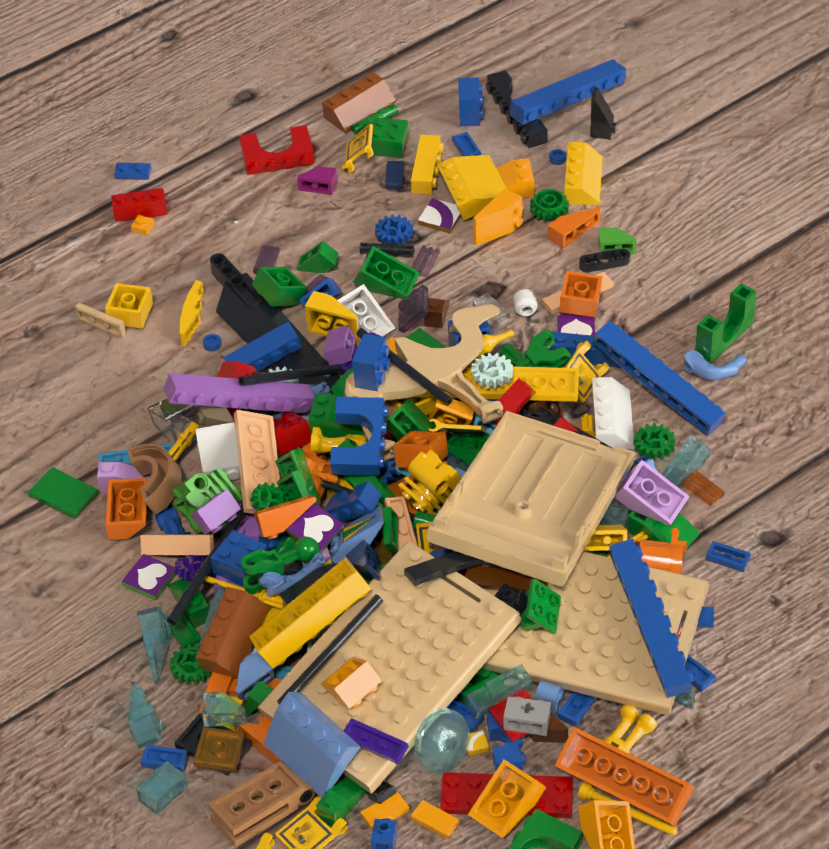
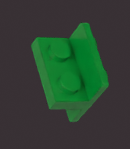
M531 579L530 588L526 591L528 601L527 607L522 614L521 629L530 631L543 627L552 634L556 633L561 596L537 579Z

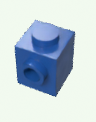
M388 818L374 820L371 849H395L398 833L397 821Z

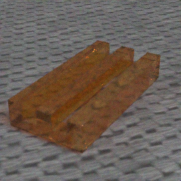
M697 470L693 472V475H688V479L684 478L682 480L683 486L709 506H712L724 497L725 491Z

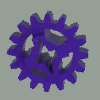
M188 555L187 557L183 556V559L178 558V561H175V575H178L179 578L184 577V580L191 582L207 557L204 555ZM211 569L207 576L216 578L217 574H214Z

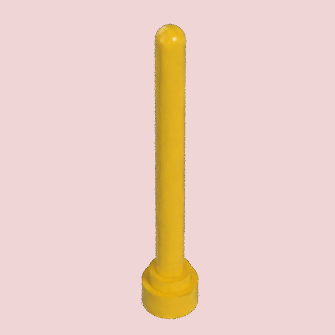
M585 781L582 783L577 795L578 798L587 801V799L590 801L592 799L616 801L597 792L593 785ZM630 807L632 818L672 836L676 835L677 829Z

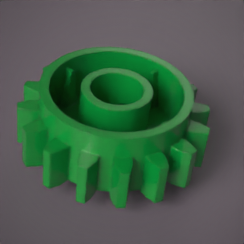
M554 189L539 191L537 194H534V198L530 199L532 216L537 215L538 220L543 218V222L547 219L552 222L553 219L564 216L565 213H568L569 201L566 200L567 196H563L562 192Z

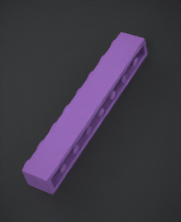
M169 373L163 387L169 403L306 414H310L315 397L309 384L269 382L240 386L236 378Z

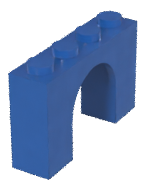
M337 397L335 408L336 423L363 425L370 429L372 436L365 444L358 447H332L330 460L332 474L380 475V468L384 467V456H381V451H385L383 434L387 432V422H384V417H388V406H385L384 398Z

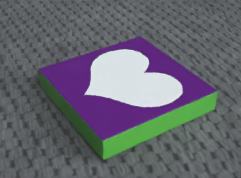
M557 315L558 332L595 336L594 317Z
M313 503L287 528V533L297 540L304 536L314 538L319 544L320 554L344 528V524L319 505Z
M143 554L121 583L122 586L156 601L175 577V567Z

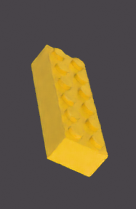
M345 557L249 637L259 654L274 669L276 666L282 665L292 653L298 652L309 639L315 638L325 626L331 625L342 612L348 611L354 602L364 598L371 588L347 557Z

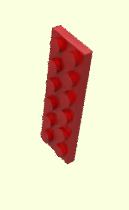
M443 772L440 809L448 814L468 815L494 774ZM529 775L543 784L546 789L535 806L524 817L532 816L534 811L538 809L554 818H572L573 777Z

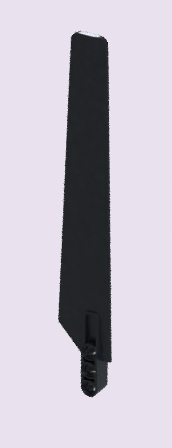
M221 253L213 254L210 257L212 275L223 286L216 313L241 338L250 343L288 321L298 335L302 347L296 352L290 353L281 358V360L272 363L270 366L275 371L276 367H279L280 370L284 367L287 370L329 365L278 307L270 306L264 297L257 293V290L252 286L254 280L248 273L241 274L228 258ZM338 374L300 378L298 380L300 384L309 385L326 382L325 386L328 385L331 389L341 377Z

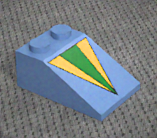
M378 506L371 513L363 515L345 526L329 543L332 562L339 563L363 540L369 545L371 544L384 523L381 507Z

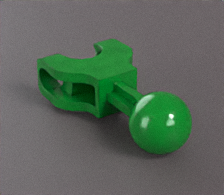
M545 330L532 338L529 349L524 351L526 360L515 367L561 368L569 362L571 354L564 347L548 350L554 345L555 337L550 330Z
M304 536L295 542L292 550L278 555L275 549L270 551L255 550L245 555L241 559V568L247 574L243 579L244 590L250 594H257L263 589H267L259 583V579L265 573L276 572L284 575L283 566L296 560L306 563L310 562L314 555L320 551L318 542L312 537ZM258 581L256 585H249L252 582Z

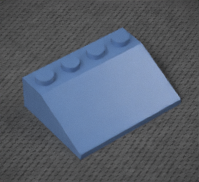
M301 692L287 693L276 709L263 743L294 773L306 781L321 798L334 786L360 749V746Z

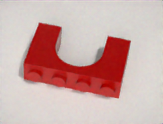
M307 125L290 127L292 145L288 149L277 153L263 150L259 146L256 133L240 135V147L246 174H258L315 164L314 151Z
M518 378L498 400L503 405V413L505 414L506 411L519 415L522 407L531 399L536 391L523 379ZM502 417L492 422L498 425ZM560 417L553 425L574 433L578 432L563 417Z

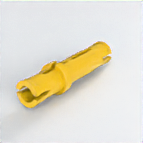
M191 421L184 432L177 436L178 440L168 451L170 456L173 455L174 461L179 458L187 446L191 445V440L196 435L195 429H199V425Z

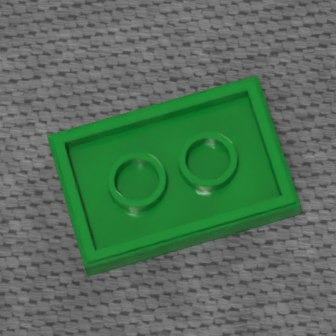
M52 467L28 491V494L37 501L76 519L96 498L99 492L98 489Z

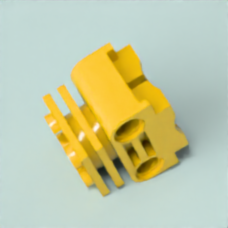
M432 450L426 455L421 451L408 468L409 474L418 483L415 484L406 476L404 480L412 487V490L408 489L401 482L399 486L403 490L401 494L408 500L411 498L409 502L416 509L419 508L424 513L437 516L433 510L436 509L438 512L441 510L438 504H445L461 480V475L450 465L444 464Z

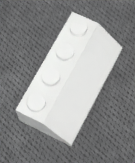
M612 377L592 378L595 438L613 448L618 446L624 449H634L630 390Z

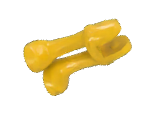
M313 427L311 451L316 454L329 453L332 447H337L346 438L355 441L358 446L366 443V438L357 434L328 438L322 435L320 427Z
M623 704L620 708L622 719L620 724L603 741L630 754L632 746L643 735L654 731L657 723L653 717L646 713L639 717V713L634 706ZM636 723L629 736L624 741L621 740L626 732Z

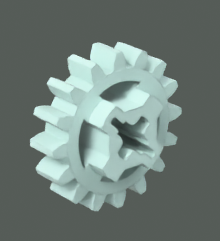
M488 353V356L485 357L482 354L481 359L476 358L475 363H472L471 375L474 377V382L479 381V386L485 384L486 389L490 386L496 389L497 385L504 387V382L509 383V378L513 377V365L510 359L505 360V355L498 357V353L494 356Z

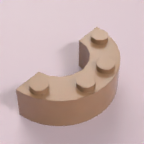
M142 444L127 450L132 465L142 477L152 474L147 483L140 488L144 502L155 515L167 509L175 497L172 490L181 483L182 479L181 470L177 463L163 447L156 444Z

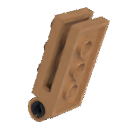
M279 761L209 803V810L213 813L210 815L213 824L236 848L298 810V804H308L314 798L315 791L284 762Z

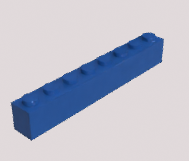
M612 59L511 101L510 116L522 125L591 97L594 87H598L600 92L624 83L626 68Z
M609 321L595 333L594 346L707 437L722 424L725 412L720 406L715 405L705 394L695 389L690 382L685 381L676 371L665 365L661 359H658L647 348L641 346L632 336L626 334L620 326Z
M633 538L610 545V557L666 698L691 691V682L694 681L691 670H686L684 663H686L684 653L678 650L677 645H679L677 636L670 631L669 627L672 626L669 616H664L662 611L664 609L661 597L657 598L655 594L657 592L654 580L649 579L648 574H650L647 562H642L641 557H643L640 545L636 546Z

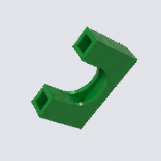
M740 283L730 293L729 310L724 322L708 314L697 324L695 351L699 352L707 362L712 364L753 324L756 291Z
M536 809L532 816H527L523 829L515 834L512 845L506 849H579L582 845L583 832Z

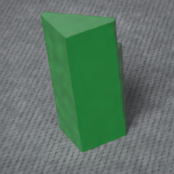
M303 449L292 450L277 459L275 463L282 479L276 483L278 486H281L282 491L288 492L286 496L292 497V501L313 495L316 497L315 503L322 508Z

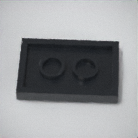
M199 713L175 741V748L188 750V755L194 758L203 727L233 730ZM246 737L239 761L252 746L251 740ZM215 769V770H217V771H219V772L225 774L226 776L231 772V771H225V770Z

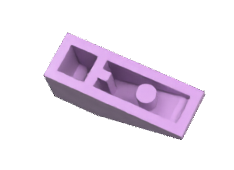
M99 462L97 479L100 492H108V480L148 478L149 480L152 474L142 477L134 466L121 462Z

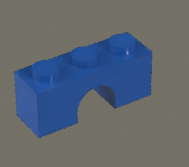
M368 481L357 485L351 495L345 491L332 495L324 510L343 523L371 513L382 494Z
M487 712V728L490 742L502 741L505 743L502 746L493 747L495 772L504 759L522 770V765H525L524 752L519 750V747H522V739L519 738L511 742L489 712Z

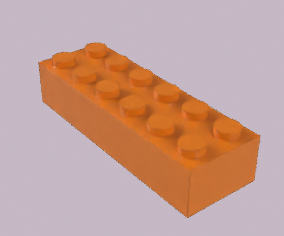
M576 727L573 728L555 764L561 771L583 782L585 781L622 801H629L630 805L676 827L695 788L690 783Z

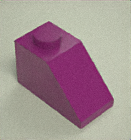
M319 166L298 175V190L332 195L337 184L336 168Z

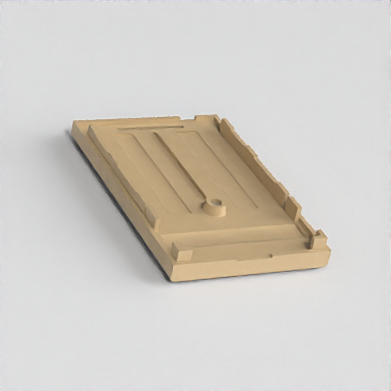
M506 411L428 527L427 541L505 569L540 579L544 582L563 586L632 467L636 452L618 446L610 448L601 445L599 440Z
M407 541L380 571L381 577L378 580L373 579L368 584L371 589L367 595L354 602L348 611L342 613L257 708L262 716L272 722L276 709L279 706L277 700L370 599L377 594L383 599V602L300 692L343 731L352 718L407 742L409 747L403 756L405 757L439 715L521 622L520 614L458 572L414 586L404 575V568L435 557L412 542ZM357 657L368 661L382 682L378 684V688L373 693L366 694L358 706L349 709L343 707L321 683L349 659ZM360 748L343 774L372 794L397 764Z
M584 551L563 586L551 583L548 585V588L561 596L556 633L552 634L543 627L524 631L521 629L520 622L481 667L482 669L536 683L545 681L562 686V689L670 715L675 696L666 698L612 559ZM483 562V563H480V564H477V565H476V566L503 568V567H501V566H498V565H495V564H492V563H489V562ZM649 567V579L654 580L657 592L655 594L657 598L661 597L664 605L662 611L664 616H669L672 626L669 627L670 631L675 633L677 637L683 618L686 616L677 648L679 651H683L687 660L700 612L708 592L709 581ZM482 588L490 594H492L493 596L499 591L494 589Z

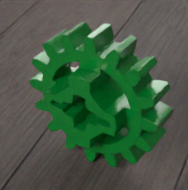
M653 423V426L645 424V428L639 427V432L635 431V437L633 438L635 451H639L640 456L643 454L648 458L651 456L653 460H656V457L664 459V454L670 456V451H674L676 444L674 432H670L669 427L664 429L663 424L658 427L656 423Z
M264 482L263 485L258 484L251 493L250 501L253 502L251 507L257 508L256 511L289 502L292 497L286 496L288 492L282 491L281 486L276 488L274 483H271L269 486L267 482Z
M189 643L185 649L180 646V652L174 651V657H170V671L173 678L178 677L179 683L185 680L186 685H189L190 681L197 685L198 680L205 682V676L211 677V671L201 669L196 659L199 650L198 643L194 647H191Z

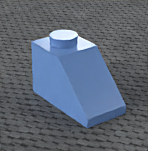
M257 651L247 655L243 662L240 663L236 693L239 699L243 701L247 699V694L258 682L262 681L266 684L275 677L270 665Z

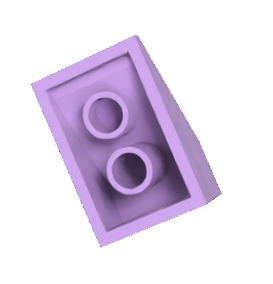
M641 460L628 474L614 498L630 510L670 526L689 496Z

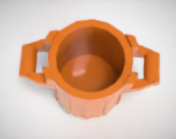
M312 451L304 452L314 485L321 500L325 490L324 487H321L322 481L337 483L338 477L332 474L330 462L317 457V454Z
M673 528L671 530V543L640 539V541L635 540L636 546L640 545L643 557H641L642 562H647L648 567L681 574L683 553H686L687 541L678 540L679 530Z

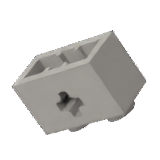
M508 696L504 713V730L546 736L551 714V702Z

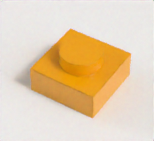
M138 215L131 225V231L148 235L155 224L154 219Z

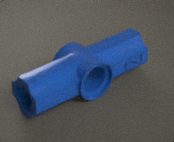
M170 504L167 509L155 515L159 529L163 530L165 534H184L177 512Z

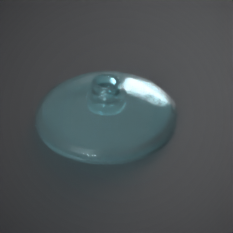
M438 709L430 713L422 721L415 738V752L418 761L425 769L433 773L442 774L443 772H450L462 762L470 742L469 727L464 717L451 709Z

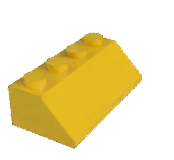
M568 142L564 196L566 195V200L569 201V204L573 205L600 204L603 156L586 142Z

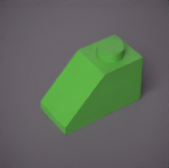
M617 227L598 228L599 252L627 249L630 254H636V238Z

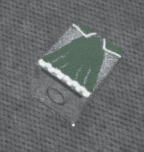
M168 398L148 407L154 426L170 444L178 440L177 436L184 432L191 421L199 426L201 425L196 415L199 412L198 405L169 403ZM195 435L194 438L191 440V441H192L191 445H190V446H187L185 449H187V448H189V447H191V446H193L194 444L197 443V436H196V435Z

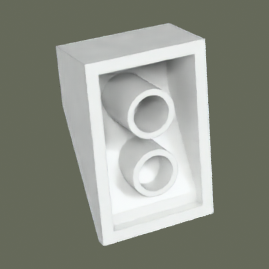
M364 284L337 300L358 316L359 329L363 328L368 333L372 331L382 337L395 330L392 322Z
M234 422L195 429L202 473L207 474L219 467L228 474L229 480L240 479Z

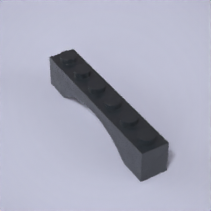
M503 70L487 75V91L492 94L494 102L499 104L500 110L505 113L508 122L512 123L515 132H518L521 141L528 148L548 143V130L540 119L522 125L510 116L511 95L513 92L512 78L507 71Z

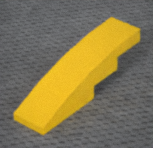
M198 280L195 281L190 289L182 309L180 339L181 346L183 347L186 346L201 323L200 312L203 309L201 299L204 296L203 282Z

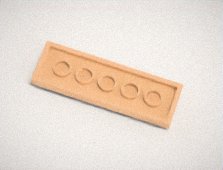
M236 410L234 420L243 509L245 513L254 514L257 508L251 507L253 502L250 501L254 488L258 484L263 485L264 482H267L269 486L271 483H274L275 487L278 488L276 482L280 480L279 469L275 463L278 457L273 416Z

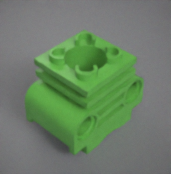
M219 467L207 474L197 473L181 482L172 490V493L177 498L172 503L173 506L188 519L190 526L196 534L202 531L190 514L226 489L229 490L237 503L242 500L241 490L232 484L228 479V474ZM225 520L221 523L222 528L220 530L225 529L230 522L227 523Z

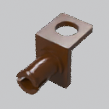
M529 400L526 403L528 405V412L531 407H533L534 411H537L539 407H543L553 414L563 417L562 404L559 401ZM552 403L556 405L558 411L553 407Z

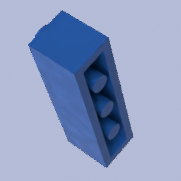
M288 321L223 358L225 361H238L253 366L258 372L290 353L296 352L302 347V344Z
M552 332L555 342L550 347V350L564 347L570 352L572 357L577 349V345L580 342L588 341L591 344V348L584 356L592 365L599 363L602 365L606 362L609 367L622 368L593 345L594 336Z

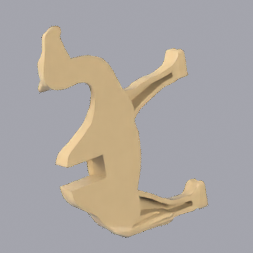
M493 304L457 310L453 314L449 331L458 332L461 336V341L452 347L430 348L405 337L395 338L396 352L400 358L436 386L450 392L468 404L480 416L484 424L503 416L502 403L500 401L486 400L462 374L463 369L483 349V335L479 326L484 321L497 316L500 313L498 307ZM393 366L388 371L386 370L384 383L380 384L378 391L355 388L354 374L351 373L346 380L344 396L384 398L385 404V400L414 397L427 392V390L398 367ZM361 425L363 434L368 441L372 436V432L367 427ZM385 439V451H381L384 461L395 457L394 441Z

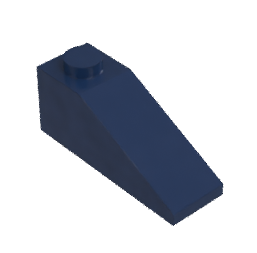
M365 540L360 542L346 555L347 559L362 577L375 580L381 577L378 553Z

